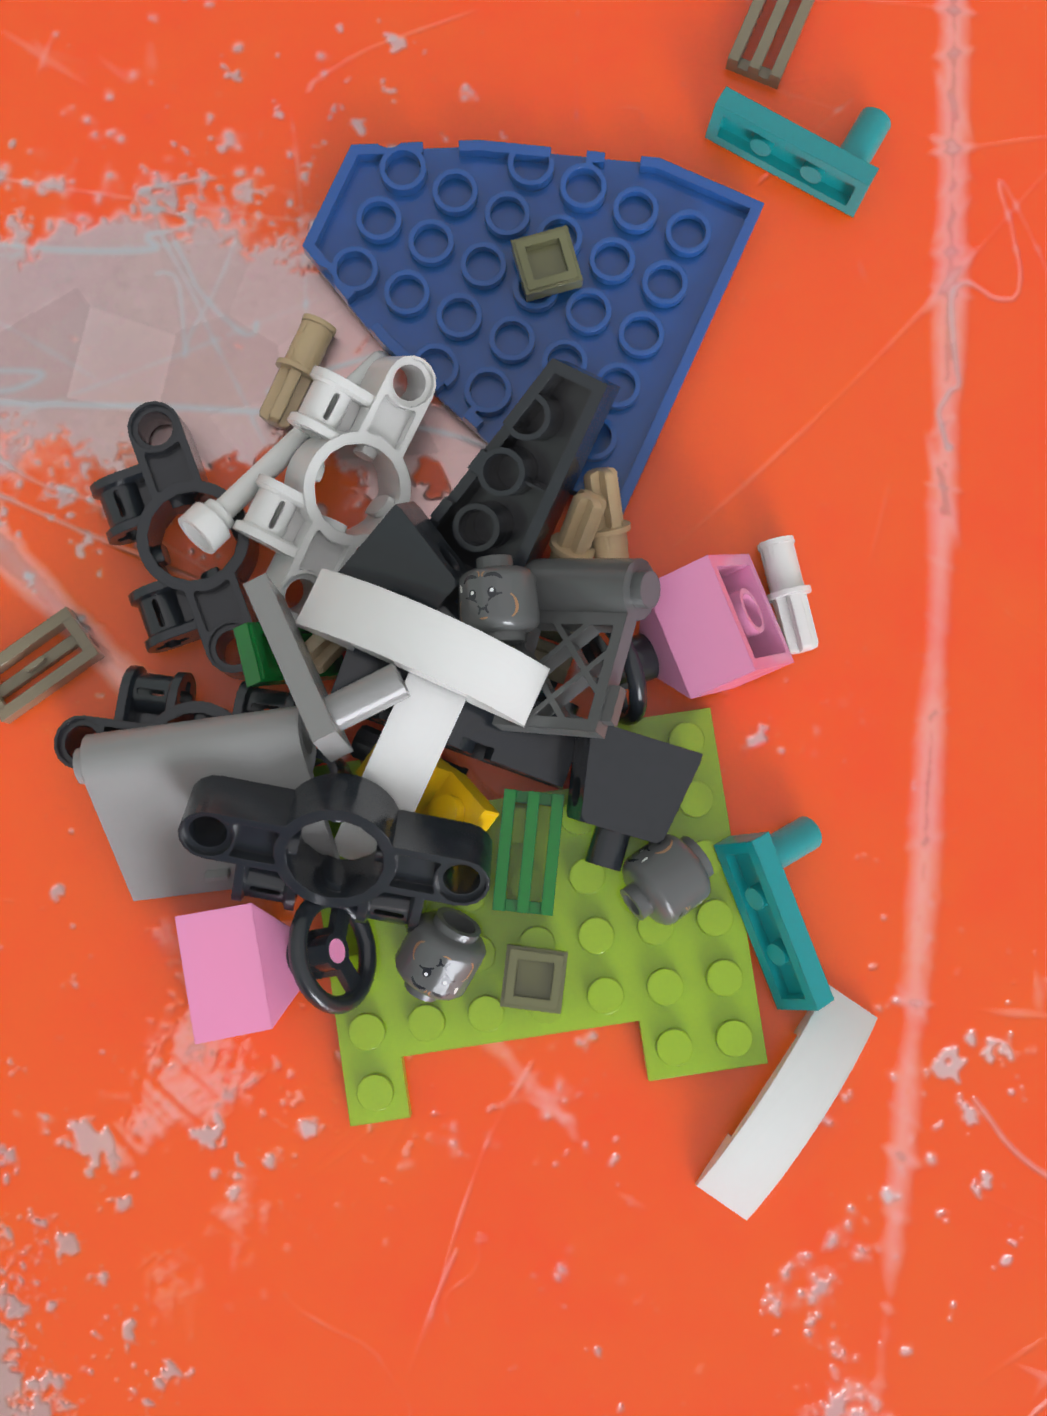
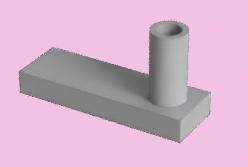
M266 573L243 584L312 743L330 762L353 752L344 731L345 729L411 697L394 663L328 695L284 596Z

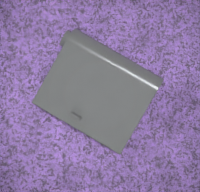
M297 706L87 734L82 739L80 748H76L73 753V770L77 781L86 786L133 901L232 889L236 864L195 856L187 851L179 841L178 828L192 789L201 778L211 775L227 776L296 789L302 783L314 778L313 769L316 759V746L312 743ZM322 820L303 827L301 836L305 843L320 854L340 859L328 820Z

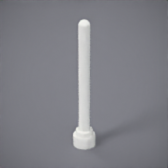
M384 351L374 352L346 379L360 386L371 364L375 360L389 355ZM294 427L216 501L209 498L205 503L195 502L178 518V523L185 535L202 551L208 554L215 553L231 537L229 530L234 525L233 518L254 499L259 489L255 482L258 475L264 474L275 479L288 466L295 451L311 437Z

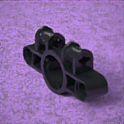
M145 402L133 411L127 425L129 438L139 464L100 478L90 486L93 499L101 501L110 527L106 532L109 544L125 545L137 542L139 556L144 566L158 580L142 586L128 595L131 606L139 609L149 637L144 642L148 653H160L201 639L206 655L213 666L231 678L245 680L241 663L236 665L228 664L225 658V650L229 642L235 639L233 628L247 622H259L243 586L251 577L259 557V543L231 528L230 530L237 541L234 555L222 570L218 567L212 568L204 572L199 580L192 581L171 576L166 568L167 565L171 564L170 555L167 547L162 544L166 528L177 515L184 514L195 502L205 503L209 498L216 501L226 490L218 485L209 483L193 436L176 411L163 402ZM165 424L173 426L172 434L165 443L155 446L149 445L150 434L155 428ZM244 509L233 518L234 523L236 520L244 519L247 513Z
M131 665L126 669L122 677L114 719L83 715L73 716L65 720L57 729L54 737V750L58 759L65 766L73 768V753L76 748H80L81 741L87 734L263 711L264 709L296 706L290 691L259 687L247 688L246 681H243L236 693L232 712L213 703L195 701L196 682L190 672H178L175 676L147 673L143 666ZM153 694H162L164 696H154ZM316 748L314 767L321 763H326L330 773L352 774L349 765L342 758L330 762Z
M329 773L316 776L302 783L296 789L227 776L211 775L204 777L194 785L178 828L179 841L191 854L204 859L236 864L231 900L241 901L244 896L281 902L285 910L293 911L298 895L305 900L326 907L345 908L358 906L355 923L364 924L368 919L405 925L406 931L411 932L419 925L424 900L456 906H468L482 900L490 888L492 840L484 829L467 822L399 810L393 798L381 786L353 774ZM322 820L347 822L361 827L377 842L376 851L354 860L337 859L330 855L320 854L305 843L301 836L304 826Z

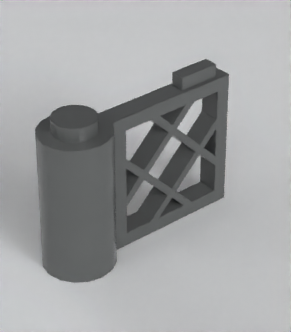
M642 558L533 559L526 565V568L530 569L537 579L540 624L535 630L526 634V643L516 645L514 648L538 661L535 656V650L541 631H558L563 641L538 662L550 668V674L572 656L581 671L556 691L547 677L542 687L546 699L531 711L524 727L497 715H494L492 724L502 731L605 739L608 726L618 725L627 692L619 684L636 622L644 620L658 603L660 597L659 578L648 561ZM599 633H611L607 650L589 664L581 648ZM590 686L595 694L588 719L571 718L565 705Z

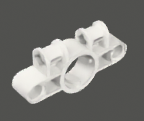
M415 355L381 357L375 360L368 368L360 386L329 369L316 365L313 366L309 374L313 382L298 412H290L287 418L288 423L311 438L306 440L293 454L287 466L284 483L264 474L258 475L255 482L259 489L244 519L236 520L232 527L246 537L276 552L266 574L284 598L289 585L300 579L304 591L302 599L297 605L289 608L295 622L321 569L339 572L395 504L410 502L411 481L403 456L436 389V375L431 365L423 358ZM399 368L404 371L408 384L406 392L402 397H399L393 388V378ZM345 445H354L353 453L373 463L378 476L379 488L377 497L370 502L365 511L368 514L367 517L350 529H347L348 526L322 515L316 504L315 482H320L325 471L324 461L331 453Z

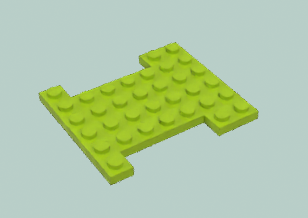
M711 708L643 717L635 725L627 726L618 723L617 726H614L703 754L701 763L667 834L674 835L679 839L682 836H688L693 839L707 855L712 864L714 874L709 877L711 892L705 901L676 923L663 925L654 921L649 916L644 920L638 919L629 910L620 894V890L626 886L622 867L621 871H616L585 861L595 825L567 817L569 788L541 792L565 794L553 916L492 910L503 798L488 800L500 814L486 831L492 840L490 888L486 896L478 903L468 906H456L424 900L421 913L432 910L438 911L442 907L454 908L470 916L481 929L480 936L484 941L486 955L461 997L449 1001L436 999L434 1002H425L411 995L405 988V981L398 973L395 963V955L408 933L405 925L368 919L374 934L377 955L376 972L372 987L366 998L357 1008L344 1014H335L350 1127L410 1118L412 1111L404 1056L638 1021L648 1081L768 1063L747 931L713 846L731 836ZM363 761L346 762L353 775H357L355 772ZM328 765L315 766L313 769L314 777L330 773ZM515 803L506 891L507 899L518 900L527 804ZM539 805L530 901L542 902L551 806ZM328 820L333 838L335 839L342 822ZM630 836L623 864L628 857L649 843V841ZM331 908L321 910L323 928L328 927ZM349 924L346 936L349 947V959L357 971L358 947L354 932ZM508 944L568 951L561 1014L500 1006ZM336 976L330 977L332 995L344 994L345 990Z

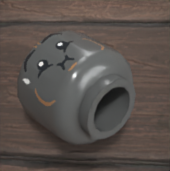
M497 554L477 558V569L470 570L459 578V585L457 587L459 621L509 646L526 643V634L535 630L540 624L535 574L526 567L513 565V556Z
M666 834L665 839L660 844L649 842L626 859L622 866V874L626 886L620 890V894L629 910L638 919L644 920L649 916L660 924L672 925L708 897L711 892L709 877L714 874L713 867L705 852L693 839L688 836H682L679 839L674 835Z
M449 907L439 908L438 911L432 910L421 913L418 927L407 933L395 955L397 971L405 981L404 986L411 995L425 1002H434L436 999L453 1000L464 994L486 955L484 941L480 936L481 929L470 916Z

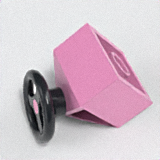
M749 554L706 555L659 578V601L652 608L651 613L644 620H640L639 634L634 635L631 640L619 686L629 690V705L625 696L618 723L630 726L641 721L647 708L646 682L658 678L686 697L693 699L734 689L794 663ZM605 633L610 640L611 633ZM598 634L583 646L581 651L590 664L605 652L608 646Z
M304 900L301 903L290 927L252 903L176 916V929L195 1044L273 1029L299 991L315 1008L328 1014H344L357 1008L368 995L376 972V944L369 920L364 924L355 923L358 906L334 908L318 905L308 900ZM331 908L328 927L309 930L314 917L321 910ZM349 924L354 932L358 947L357 971L349 959V947L346 941ZM336 976L345 993L337 996L332 995L319 985L317 979Z

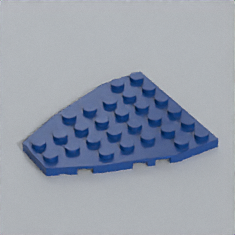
M459 140V147L424 149L423 142H405L391 148H386L379 144H354L350 146L302 246L306 256L390 356L415 355L423 358L431 365L436 375L434 396L487 444L490 443L501 429L505 418L552 358L568 361L620 386L619 392L571 495L575 496L579 490L585 489L583 478L587 471L594 468L613 467L617 471L622 512L624 515L759 219L764 203L658 157L641 156L640 162L605 159V152L587 150L586 157L551 154V147L486 140ZM567 225L583 278L582 287L526 302L511 250V240Z

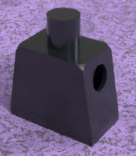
M412 501L395 504L338 573L382 587L459 620L458 604L455 602L457 587L461 575L469 570L423 510Z
M608 726L605 739L575 737L566 812L568 818L595 825L585 861L621 871L630 836L660 844L665 839L701 763L703 754L614 726Z

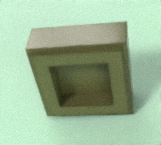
M567 225L511 240V250L526 302L582 287L583 278Z
M508 944L500 1006L561 1014L568 951Z

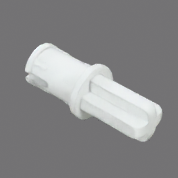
M786 535L759 543L757 550L761 555L770 592L767 595L769 603H773L777 622L790 653L800 654L818 647L819 641L807 594L812 592L811 585H804L794 545V536Z

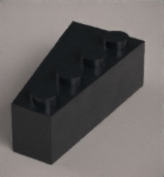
M555 358L550 360L505 418L501 429L486 448L480 450L467 467L469 470L449 496L442 499L430 515V521L469 571L477 569V558L488 555L513 556V565L526 567L533 559L542 558L619 392L620 386L568 361Z
M354 648L353 651L347 649L331 693L390 663L357 648ZM397 667L405 682L409 672ZM467 700L465 701L444 748L556 789H563L572 764L575 736L502 731L492 724L495 714L472 705ZM536 700L533 709L536 706H538L541 703V701ZM571 702L565 705L571 718H582L577 716L579 706ZM393 706L366 720L385 726Z

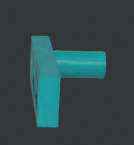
M726 86L715 103L705 138L843 213L854 217L879 168L870 163L891 128V120L885 112L878 108L866 107L862 109L843 143L838 147Z
M806 816L795 819L771 834L768 831L731 835L713 845L778 1010L819 1011L834 1000L784 871L785 867L819 848L822 843V834L819 827L812 819Z

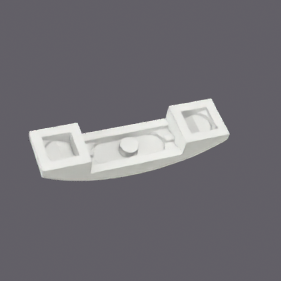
M324 568L321 569L295 622L297 627L351 651L357 648L390 664L394 663L399 668L466 697L468 703L522 727L525 726L550 672V668L526 654L453 617L382 587Z
M409 672L405 685L411 697L393 706L362 777L378 784L387 791L399 810L415 812L465 704L466 697ZM347 822L341 823L334 839L339 856L346 859L354 860L376 851V840L361 827Z
M830 985L834 1000L819 1011H807L793 1032L797 1036L733 1135L729 1133L726 1135L695 1183L701 1190L746 1221L782 1179L817 1129L856 1064L878 1019Z

